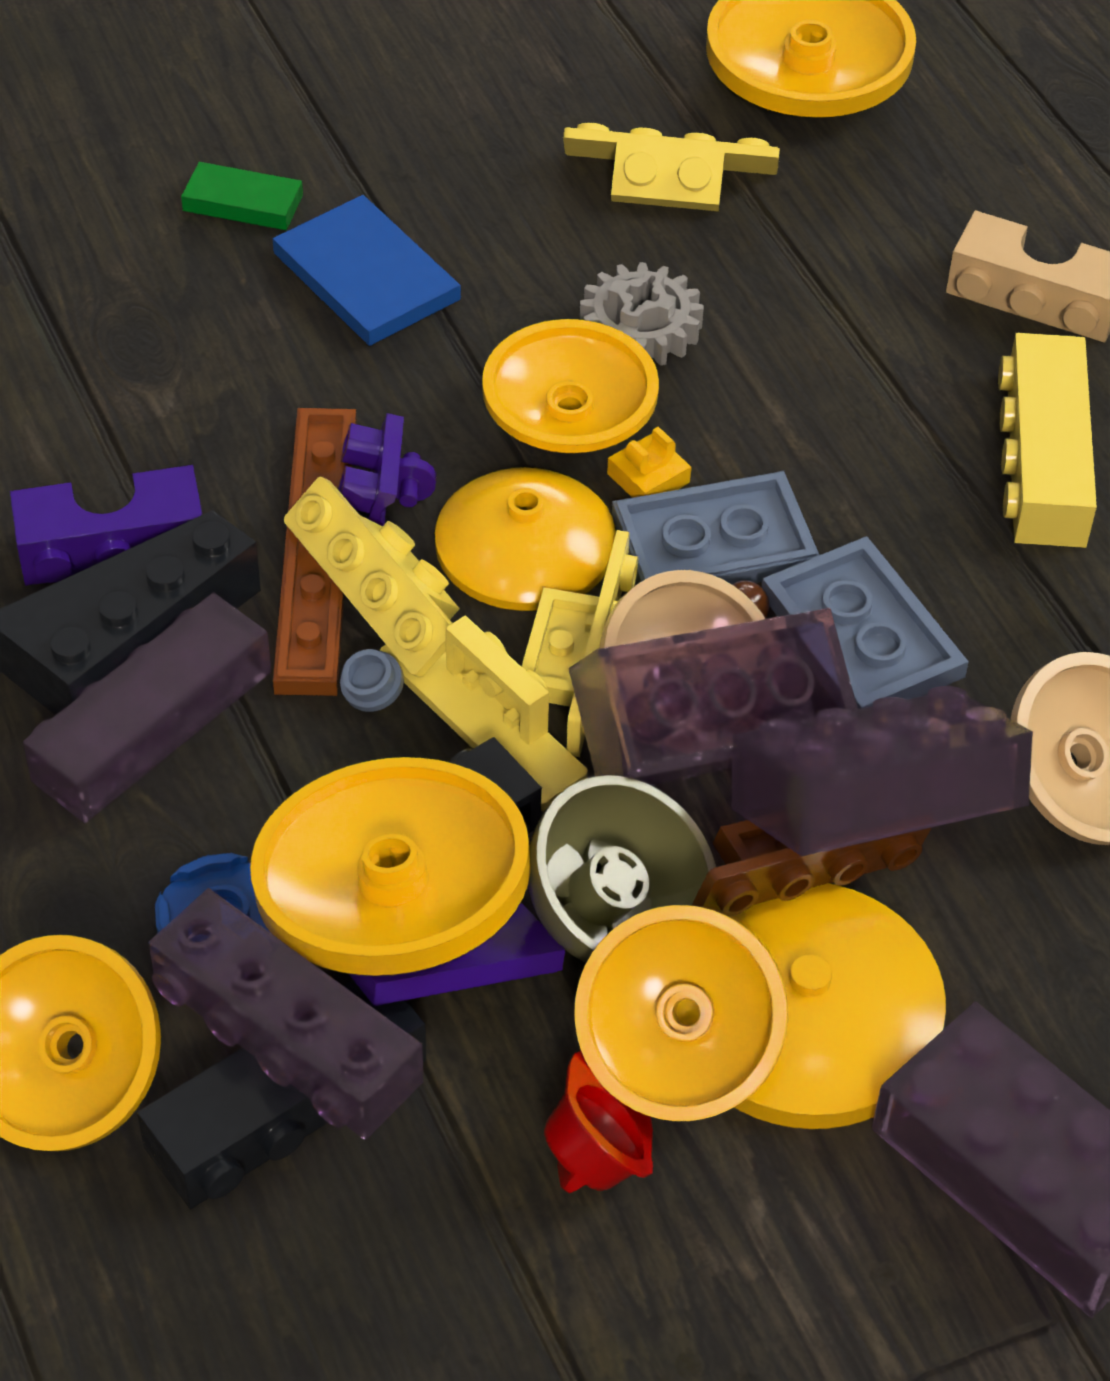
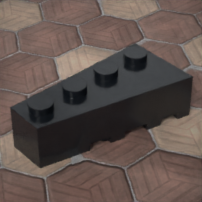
M212 510L1 608L0 672L78 733L261 591L256 541Z

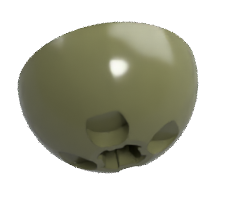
M613 775L595 776L576 782L566 788L552 801L541 816L529 846L531 872L528 890L535 912L547 932L567 952L587 963L590 955L603 938L615 927L632 916L657 907L670 905L691 906L707 873L715 868L716 864L710 847L697 824L668 795L636 779Z

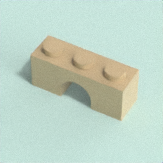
M975 210L953 251L946 293L1105 343L1110 334V251L1081 243L1072 259L1059 264L1042 263L1032 259L1023 250L1028 226Z

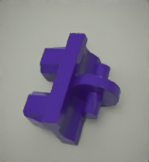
M386 413L381 430L350 423L342 446L341 462L369 468L370 472L345 466L338 487L340 493L355 510L366 512L365 518L381 526L385 525L386 507L394 503L396 498L400 499L399 502L402 506L413 507L417 504V501L431 496L436 486V472L428 462L421 460L418 453L408 452L403 458H400L404 417Z

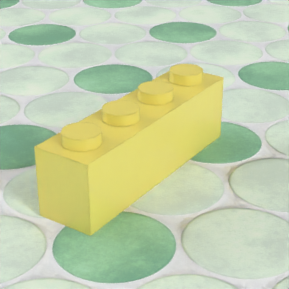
M1015 333L1011 356H1001L998 374L999 390L1008 391V397H1003L1001 403L1000 431L1010 432V439H1005L1003 444L1001 470L1002 474L1011 475L1012 482H1007L1005 485L1004 518H1013L1014 543L1086 548L1097 505L1085 337Z

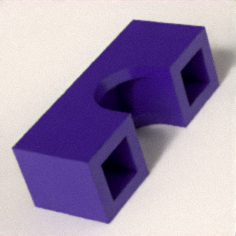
M193 465L133 473L135 492L132 500L122 509L106 514L91 513L82 509L74 500L71 482L10 491L16 542L25 586L59 582L201 516L202 510Z

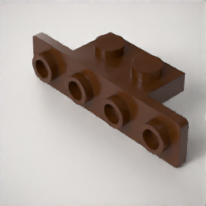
M825 799L721 826L713 841V845L726 865L715 867L707 873L691 906L711 909L731 917L741 914L752 905L777 898L782 901L793 900L810 888L827 883H835V885L842 886L855 881L863 874L888 868L891 871L900 870L913 863L920 856L922 844L935 822L929 813L924 811L850 831L831 800Z

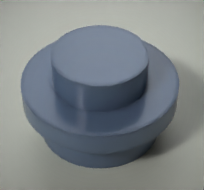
M366 649L353 654L346 661L340 679L341 691L348 703L354 708L365 712L378 711L392 704L400 695L404 684L403 671L397 660L386 652L374 649Z

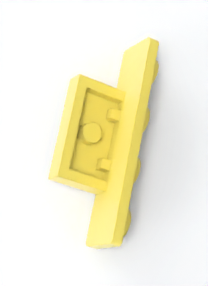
M581 123L577 128L567 127L564 129L563 137L566 155L615 160L611 189V201L719 211L723 170L776 175L778 170L780 148L769 146L767 141L758 138H742L737 143L719 142L713 136L704 133H688L684 135V138L662 136L660 131L651 128H635L630 133L609 131L608 127L597 123Z
M318 477L285 515L284 523L410 674L423 677L446 651V627L452 624L450 619L460 609L444 591L449 585L447 579L430 563L422 559L418 561L411 552L415 546L414 541L401 528L390 521L381 526L360 516L330 480Z
M617 530L599 597L543 588L522 663L524 670L534 671L544 681L550 694L549 703L570 707L567 722V750L575 757H580L585 735L596 737L599 729L603 699L595 696L598 686L604 687L599 655L601 636L605 623L614 606L620 600L622 592L631 590L636 582L639 558L638 556L628 555L630 532Z
M466 615L446 627V651L423 677L410 674L387 645L380 648V651L390 654L397 660L403 671L404 683L473 749L492 737L497 739L542 787L541 811L546 810L552 801L566 788L588 778L587 768L548 733L550 694L544 681L534 671L524 670L507 654L505 647L493 633H484Z

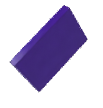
M520 902L507 923L492 937L470 952L449 962L432 968L397 975L348 974L371 1003L377 1006L563 970L565 949L552 938L545 927Z

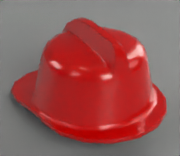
M582 1051L574 1053L567 1068L565 1093L547 1119L544 1129V1136L549 1149L558 1160L557 1168L560 1187L568 1193L577 1191L585 1185L598 1191H604L617 1186L632 1175L642 1178L650 1176L653 1173V1127L651 1116L631 1109L612 1096L594 1076L585 1061Z

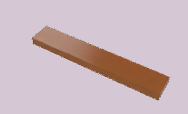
M297 408L288 511L318 477L330 480L338 489L344 467L354 468L352 464L341 462L343 442L350 423L357 424L356 409ZM288 526L286 530L273 675L274 695L337 696L345 595Z

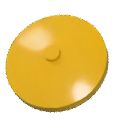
M718 0L708 19L706 52L709 63L717 77L730 90L745 100L765 109L801 117L843 116L867 110L887 100L908 79L912 70L916 47V34L913 23L905 9L896 0Z
M401 757L371 760L335 770L312 781L292 794L274 811L262 827L253 848L250 870L258 912L270 933L285 948L302 959L323 968L356 975L379 976L397 975L432 968L456 959L484 943L507 923L518 908L529 883L531 864L529 839L523 816L514 801L497 784L485 776L457 764L434 759Z
M827 883L810 888L793 900L782 901L779 898L752 905L743 913L731 916L732 919L744 925L761 940L775 960L786 988L789 1017L784 1047L773 1071L754 1094L734 1108L754 1118L776 1125L803 1129H830L856 1124L878 1116L897 1105L919 1085L929 1071L940 1044L946 1014V997L939 967L931 951L913 927L900 915L865 894ZM686 998L679 1003L677 1017L680 1022L691 1026L698 1021L700 1008L694 1000Z

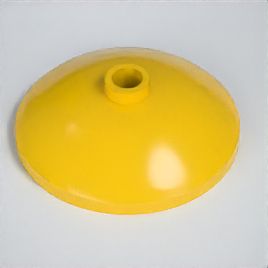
M578 319L544 321L514 332L492 351L485 364L482 378V392L486 408L494 421L504 431L528 445L558 453L592 452L611 447L637 433L650 419L657 404L659 378L656 366L647 351L637 341L613 327Z
M510 468L495 471L470 481L447 500L436 522L435 549L440 566L446 576L454 585L470 597L503 609L533 611L538 609L543 588L586 594L592 590L606 574L616 531L613 518L607 506L596 493L581 482L546 469Z
M689 905L657 907L641 912L622 922L610 931L592 952L584 966L576 991V1034L580 1049L592 1073L600 1084L621 1103L637 1112L658 1119L670 1121L700 1120L719 1115L741 1104L754 1094L771 1074L779 1060L787 1035L789 1019L787 993L782 975L772 955L761 940L744 925L727 915L703 907ZM686 998L694 1000L700 1008V1017L691 1026L684 1025L677 1017V1007Z
M70 935L43 936L22 942L0 955V1137L21 1147L43 1151L78 1149L105 1138L124 1124L137 1110L145 1098L156 1073L161 1047V1029L158 1011L151 991L143 977L126 958L101 943ZM79 1034L83 1040V1049L79 1056L72 1059L68 1054L67 1045L72 1036Z

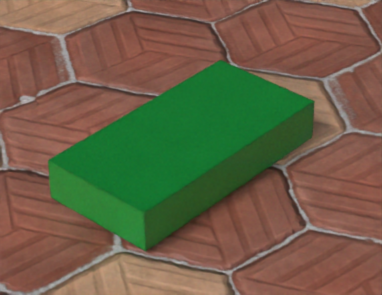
M198 162L181 196L182 208L186 212L287 230L303 197V185L301 180Z

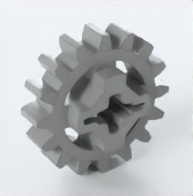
M640 262L637 271L629 272L621 264L617 265L615 277L600 272L597 274V286L588 284L585 286L584 300H580V320L601 323L622 331L637 341L650 357L654 358L662 366L666 365L667 353L671 352L682 358L686 355L687 344H697L699 329H702L704 305L699 304L700 291L698 289H687L688 278L685 275L674 279L668 278L669 267L662 266L657 272L648 271L646 263Z

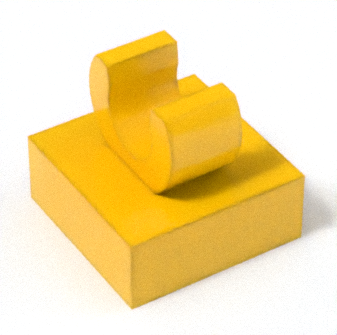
M656 427L653 429L652 434L637 442L635 440L629 442L626 448L608 457L607 474L634 498L678 490L690 483L691 466L675 452V442L662 429Z

